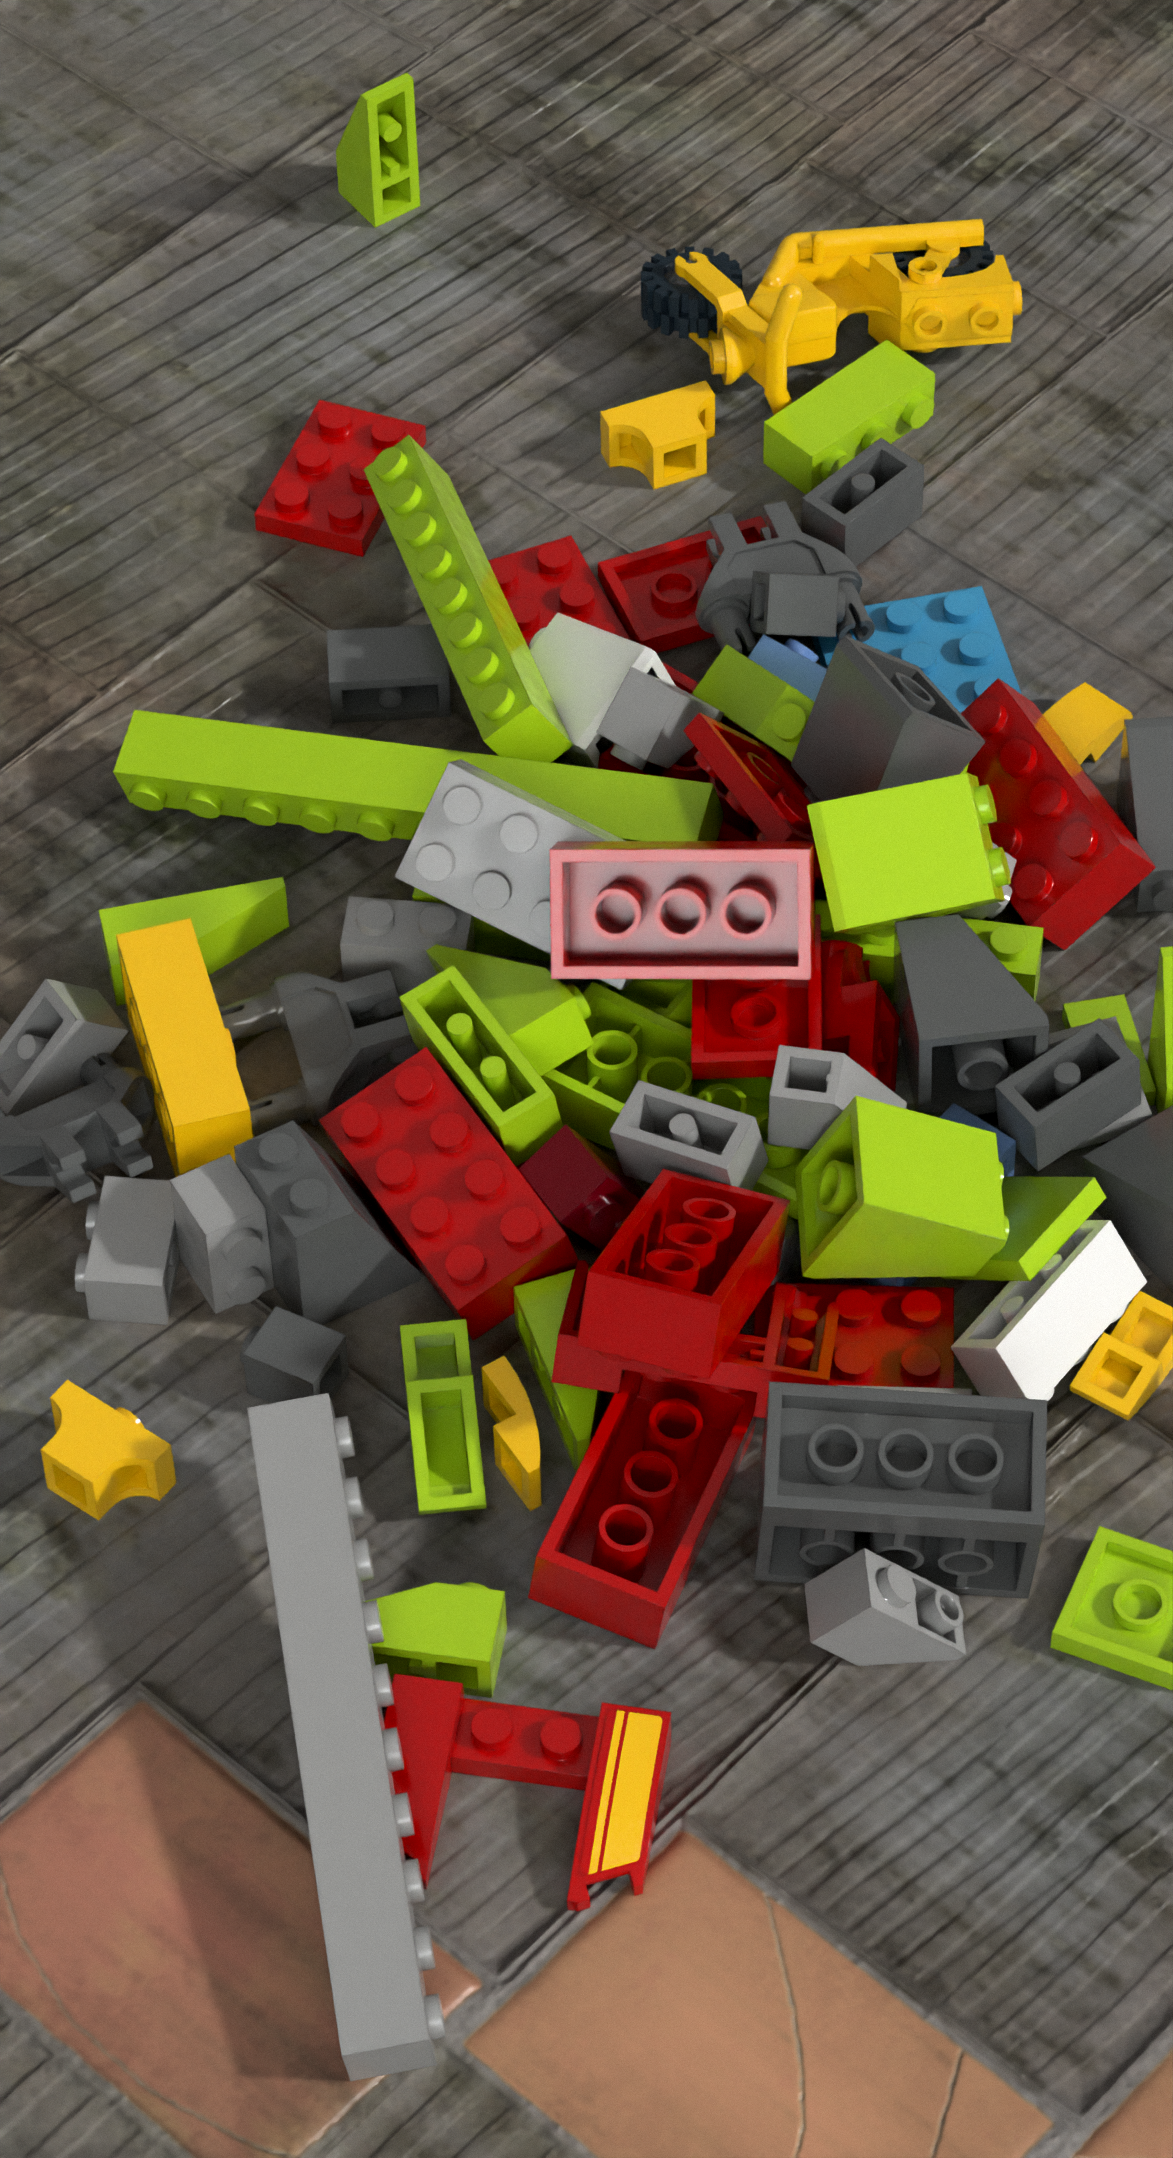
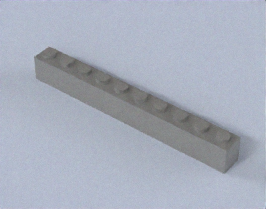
M329 1393L249 1407L247 1410L341 2056L350 2081L437 2065L433 2040L445 2038L446 2028L439 1993L426 1995L423 1971L436 1969L428 1925L416 1927L412 1904L424 1902L425 1895L418 1859L405 1860L402 1837L415 1835L408 1794L407 1792L395 1794L392 1772L404 1770V1761L397 1727L385 1729L382 1707L394 1705V1698L387 1663L375 1665L371 1645L384 1642V1634L377 1600L365 1602L362 1581L374 1579V1570L368 1539L355 1540L352 1519L363 1518L365 1514L358 1477L346 1478L343 1458L355 1456L348 1416L335 1417Z

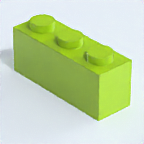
M886 339L764 421L763 464L804 494L809 493L878 439L882 438L892 444L912 429L922 427L933 416L935 373Z
M454 965L399 997L408 1029L415 1045L419 1050L427 1047L515 1166L528 1160L563 1127L556 1098L552 1090Z

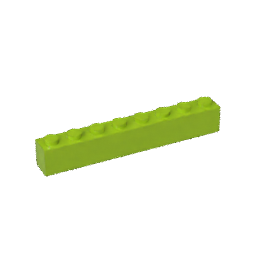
M407 435L395 446L382 451L375 461L364 469L371 488L483 741L498 756L551 763L574 745L449 475L410 435Z

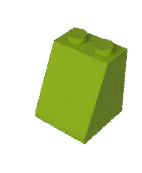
M969 773L958 774L807 805L834 932L861 935L895 927L896 921L913 920L926 916L938 917L1005 901L1002 886L1011 884L1009 866L1003 848L993 849L988 823L997 821L995 803L989 785L979 786L978 777Z
M855 1096L795 1168L802 1276L813 1279L975 1276L994 1254L999 1253L1003 1249L1009 1234V1220L1004 1215L1001 1188L1004 1168L1002 1163L999 1162L996 1133Z

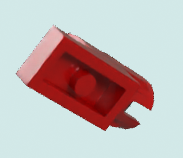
M843 940L822 942V1050L845 1053L895 1093L900 1017L878 980H870V960L862 961L863 948Z

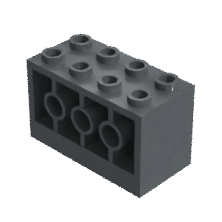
M769 1381L760 1455L754 1580L807 1583L863 1548H866L954 1594L1028 1599L1045 1527L1047 1400Z

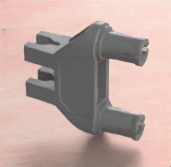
M786 500L763 505L762 514L768 527L761 528V541L756 543H746L731 512L709 517L708 527L714 538L706 540V550L714 568L704 585L695 614L701 629L714 634L721 651L727 644L748 658L757 644L749 626L753 571L821 573L839 576V587L844 590L846 606L843 621L836 625L838 640L840 641L844 635L852 638L850 629H852L856 640L859 642H865L873 635L875 625L859 596L862 578L855 564L835 547L802 533Z
M390 969L343 983L309 973L291 972L274 978V982L269 984V990L224 1006L223 1004L218 1006L224 1027L229 1029L233 1044L236 1043L235 1041L283 1027L284 1031L289 1030L303 1077L297 1078L299 1084L254 1100H247L255 1136H259L292 1120L299 1126L312 1122L313 1126L320 1125V1128H322L319 1119L418 1053L409 1032L399 1000L400 995Z
M109 1053L97 1054L103 1066H100L92 1057L82 1064L80 1079L84 1087L15 1117L12 1114L6 1117L0 1108V1179L21 1186L56 1187L72 1203H75L97 1193L92 1179L85 1173L113 1162L130 1178L154 1168L151 1156L140 1145L150 1127L154 1112V1092L150 1080L135 1068L121 1067L117 1059Z

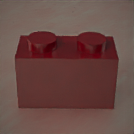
M566 1124L518 1169L562 1224L602 1251L645 1194L634 1178L624 1175L619 1162Z

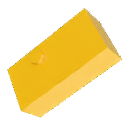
M191 918L117 934L116 939L127 1017L144 1075L153 1086L154 1108L175 1178L227 1154H230L236 1163L234 1146L253 1138L250 1107L236 1066V1055L229 1029L224 1027Z

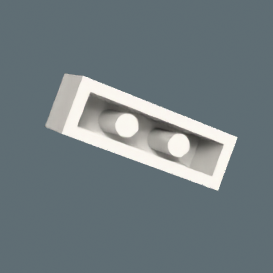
M1086 1220L1031 1282L1010 1281L951 1346V1349L980 1396L1049 1401L1054 1394V1387L1074 1365L1083 1361L1090 1354L1092 1344L1111 1323L1122 1317L1129 1306V1302L1147 1281L1111 1220Z

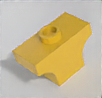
M705 380L600 411L601 454L609 468L617 466L634 468L646 476L654 490L707 474V440L715 437V394L708 382Z
M66 1380L50 1397L56 1434L41 1449L48 1489L99 1521L116 1503L125 1498L148 1496L160 1501L176 1484L171 1444L147 1430L142 1422L129 1410L122 1407L114 1409L69 1380Z

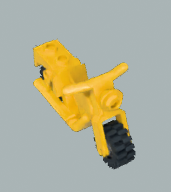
M982 219L792 233L786 236L779 244L763 275L761 283L749 300L748 305L742 292V269H740V264L736 259L729 261V255L724 252L714 256V249L704 247L702 253L694 252V246L685 247V253H678L675 248L666 250V257L659 253L652 256L651 262L646 261L641 271V316L643 321L648 320V326L653 330L661 326V334L670 336L674 331H678L679 338L689 339L690 337L709 354L712 375L721 374L724 385H730L744 373H748L764 388V394L773 415L793 403L787 390V368L833 357L836 352L837 328L848 315L859 313L868 315V334L880 344L887 339L903 351L912 350L918 353H929L944 347L1010 343L1013 315H1021L1020 282L1012 280L1004 255H996L994 261L993 250H990V245L984 241Z

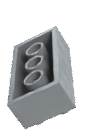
M460 759L448 763L395 874V878L551 955L549 849L558 841L625 840ZM600 979L620 990L630 985L633 979Z

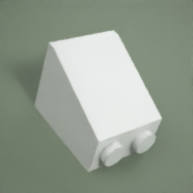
M558 612L547 627L540 629L534 635L528 647L574 745L562 755L581 767L598 769L599 755L615 744L596 733L630 667L675 685L659 656L652 649Z

